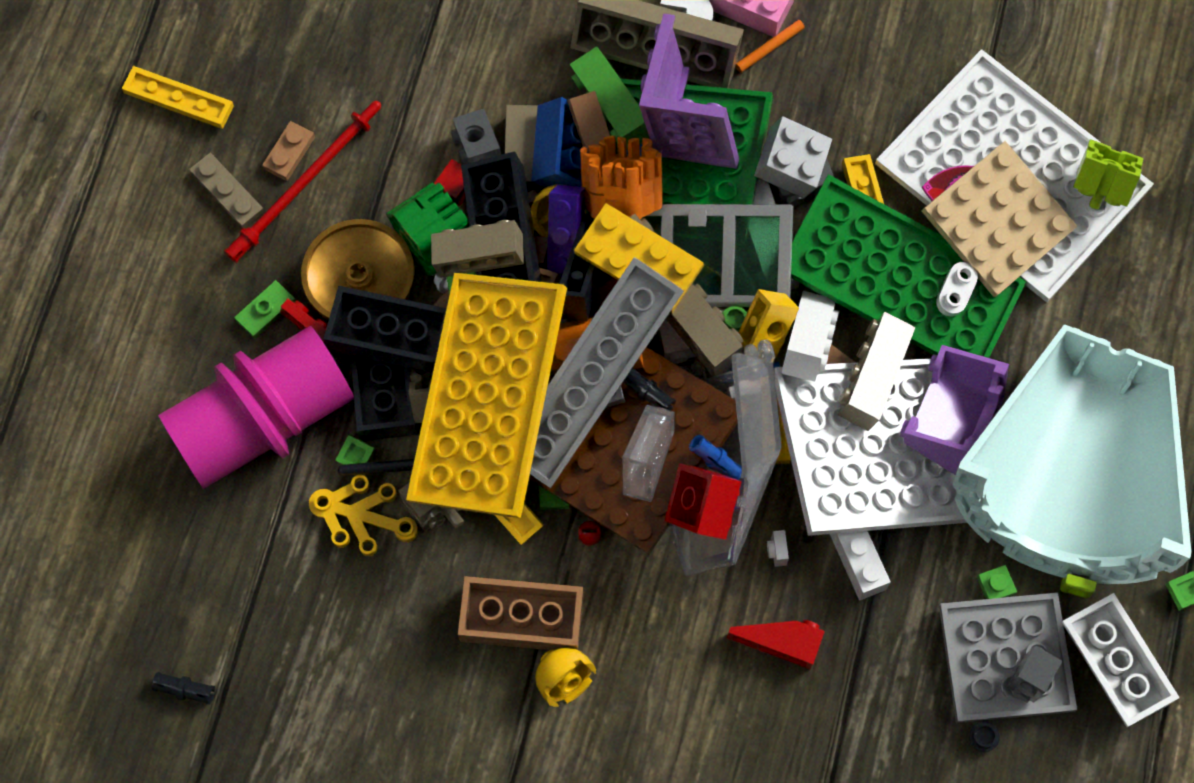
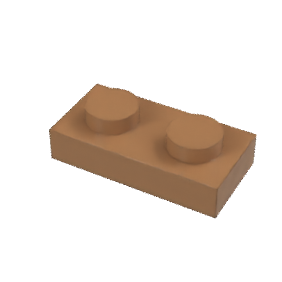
M290 121L264 161L263 169L288 181L315 139L314 132Z

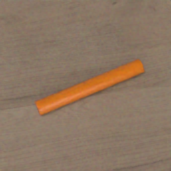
M797 20L737 62L736 69L742 73L805 28L802 21Z

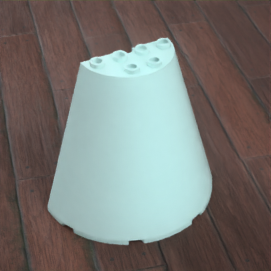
M1063 325L960 462L953 488L957 492L955 501L959 511L971 528L987 543L992 538L1004 546L1003 553L1051 575L1064 578L1067 574L1073 573L1089 576V580L1100 584H1128L1156 579L1158 572L1163 570L1171 573L1183 566L1191 556L1174 367L1160 360L1139 354L1131 349L1116 351L1110 346L1111 342L1103 338H1098L1077 328Z

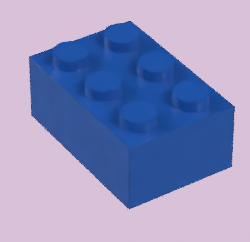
M560 97L538 105L531 182L543 188L554 184L582 187L580 149L583 146L567 99Z

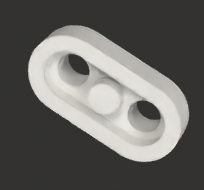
M959 262L949 270L937 296V308L946 316H956L964 310L976 285L978 274L969 263ZM960 272L966 273L968 279H963ZM949 296H954L957 299V303H952Z

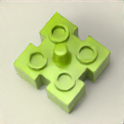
M1090 139L1078 167L1073 188L1078 189V192L1085 196H1092L1089 206L1093 209H1099L1103 199L1110 205H1123L1127 207L1141 175L1143 158L1125 151H1115L1111 149V146Z

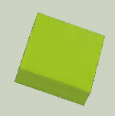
M1067 574L1061 581L1060 590L1087 599L1095 592L1097 582Z

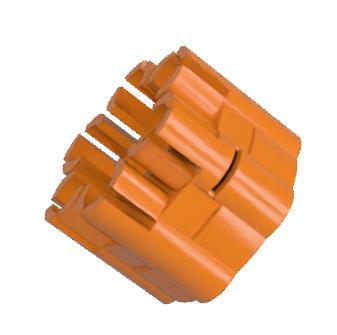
M616 136L603 137L604 140L601 139L599 145H588V153L586 147L580 149L582 187H586L585 206L590 212L591 217L596 218L605 203L628 217L636 214L639 219L662 208V154L653 149L652 140L648 138L642 139L641 156L639 138L628 140V156L626 138L620 136L617 138L618 154H616Z

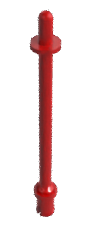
M373 101L360 115L353 112L351 114L353 123L252 227H243L240 230L239 237L224 250V253L237 264L239 259L252 246L256 247L259 244V235L361 129L365 132L370 130L371 127L368 122L381 109V103Z

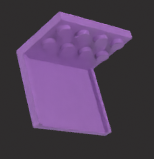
M663 13L661 24H657L655 28V47L650 49L648 54L647 75L644 74L641 80L642 95L639 103L650 140L653 143V149L659 151L664 158L737 169L739 156L726 107L717 103H708L707 105L694 103L692 100L683 98L690 68L683 65L674 34L675 15Z

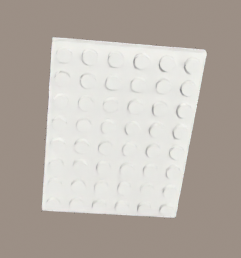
M982 49L875 162L879 168L927 206L932 201L921 187L929 179L951 167L975 166L1006 141L1078 226L1019 276L1026 280L1025 285L1047 303L1154 184L1141 174L1127 207L1123 205L1113 206L1103 199L1099 209L1091 208L1089 203L1092 196L1081 194L1078 192V189L1073 188L1089 140L1100 141Z

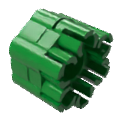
M433 182L386 213L394 231L408 245L413 260L426 275L431 276L437 274L432 266L431 234L441 233V231L446 229L459 230L469 228L468 219L463 211L459 210L456 203H453L447 192L443 193L445 189L440 183L435 185Z

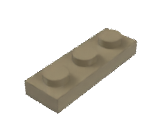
M211 152L189 169L197 181L242 228L248 227L265 213L263 207Z

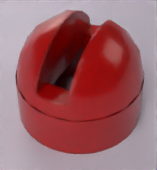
M593 521L582 523L578 529L580 542L587 546L597 544L601 539L600 526ZM597 529V533H582V530Z

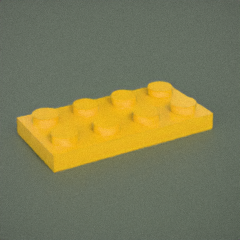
M605 203L574 249L576 255L617 280L620 279L632 259L636 257L684 290L670 313L674 312L704 267V262Z

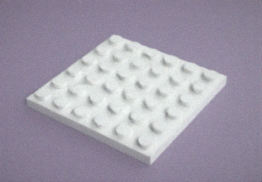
M931 359L902 361L881 418L869 431L838 416L842 405L838 403L843 390L846 387L849 388L851 381L847 379L853 366L855 364L858 365V363L826 364L824 372L818 371L816 382L782 374L783 367H775L773 369L772 377L808 536L967 523L955 501L957 494L956 489L953 488L955 475L904 444V438L900 437L904 421H910L912 416H917L932 381L933 372L928 370Z

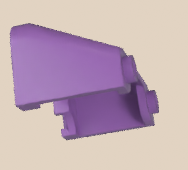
M942 345L938 355L933 354L930 360L928 370L933 372L932 381L917 416H912L910 421L905 420L902 425L900 437L904 438V444L956 475L962 459L1001 409L1006 391L1009 364Z

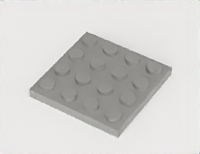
M1058 593L941 603L939 605L956 723L1077 711ZM1036 645L1062 660V663L1046 692L1034 703L1030 700L1026 703L1013 696V691L1007 688L1023 657Z

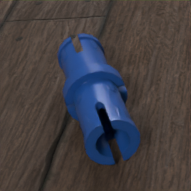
M697 435L692 439L689 444V450L703 459L709 469L717 470L722 475L737 480L742 476L743 467L730 459L723 448L715 447L702 435Z

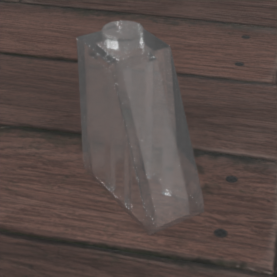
M646 405L622 457L623 495L648 502L652 501L674 434L675 412Z

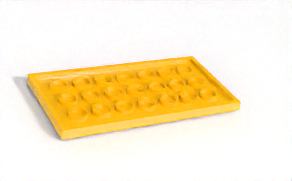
M454 273L406 497L407 501L521 519L567 287L564 284Z

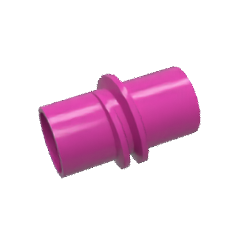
M312 326L305 328L254 359H250L242 351L233 355L234 371H231L223 363L214 367L215 382L158 415L203 489L270 449L281 458H285L289 455L288 438L301 434L303 429L354 400L347 381Z

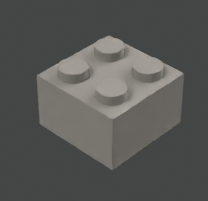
M782 116L769 129L754 176L805 198L818 186L832 139Z

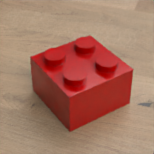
M679 463L664 521L696 534L726 540L732 524V516L739 497L742 481L708 469Z

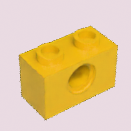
M758 289L738 332L744 341L741 344L748 353L777 357L799 310V307L787 294Z

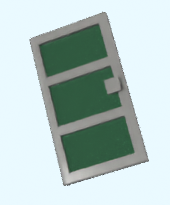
M663 204L660 210L654 211L642 218L649 222L654 233L704 262V267L692 284H699L707 295L705 300L711 307H750L758 289L784 293L790 298L793 229L792 205Z

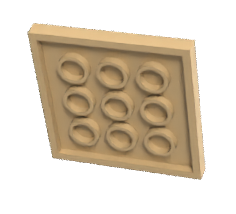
M1006 141L921 210L960 258L976 270L978 279L993 297L1000 294L1078 227Z

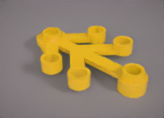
M356 475L350 484L334 492L328 489L317 490L309 499L311 512L317 517L325 518L332 533V542L338 548L346 547L350 542V536L345 529L341 528L335 514L348 518L360 542L359 549L364 556H373L377 552V544L369 536L363 522L393 531L397 539L405 543L413 541L418 535L417 524L409 517L396 520L368 511L384 502L389 503L395 500L397 492L390 483L381 485L378 492L352 505L341 503V501L356 493L364 494L369 490L368 479L364 475ZM360 480L365 481L366 484L363 488L358 489L355 487L356 482ZM385 489H391L393 491L390 497H384L382 495ZM321 499H327L328 504L325 507L318 506V502ZM403 524L411 526V529L406 533L400 531ZM344 534L346 539L341 543L336 542V536ZM367 542L373 543V548L370 551L363 550V546Z

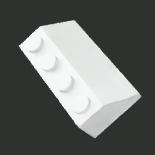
M1114 593L1062 621L1126 727L1143 720L1179 699L1178 694Z

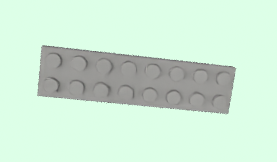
M636 257L632 259L547 386L530 474L550 488L554 485L684 292L679 286Z

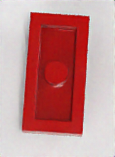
M288 298L281 305L280 313L301 330L312 326L326 346L324 335L327 324L319 318L315 321L307 314L309 310L297 300L292 302Z

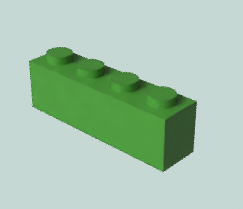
M597 46L570 64L575 73L571 78L578 89L585 88L587 93L596 92L606 125L610 124L613 129L609 133L611 136H616V144L619 136L626 138L628 150L629 139L639 138L640 145L643 138H650L638 103Z

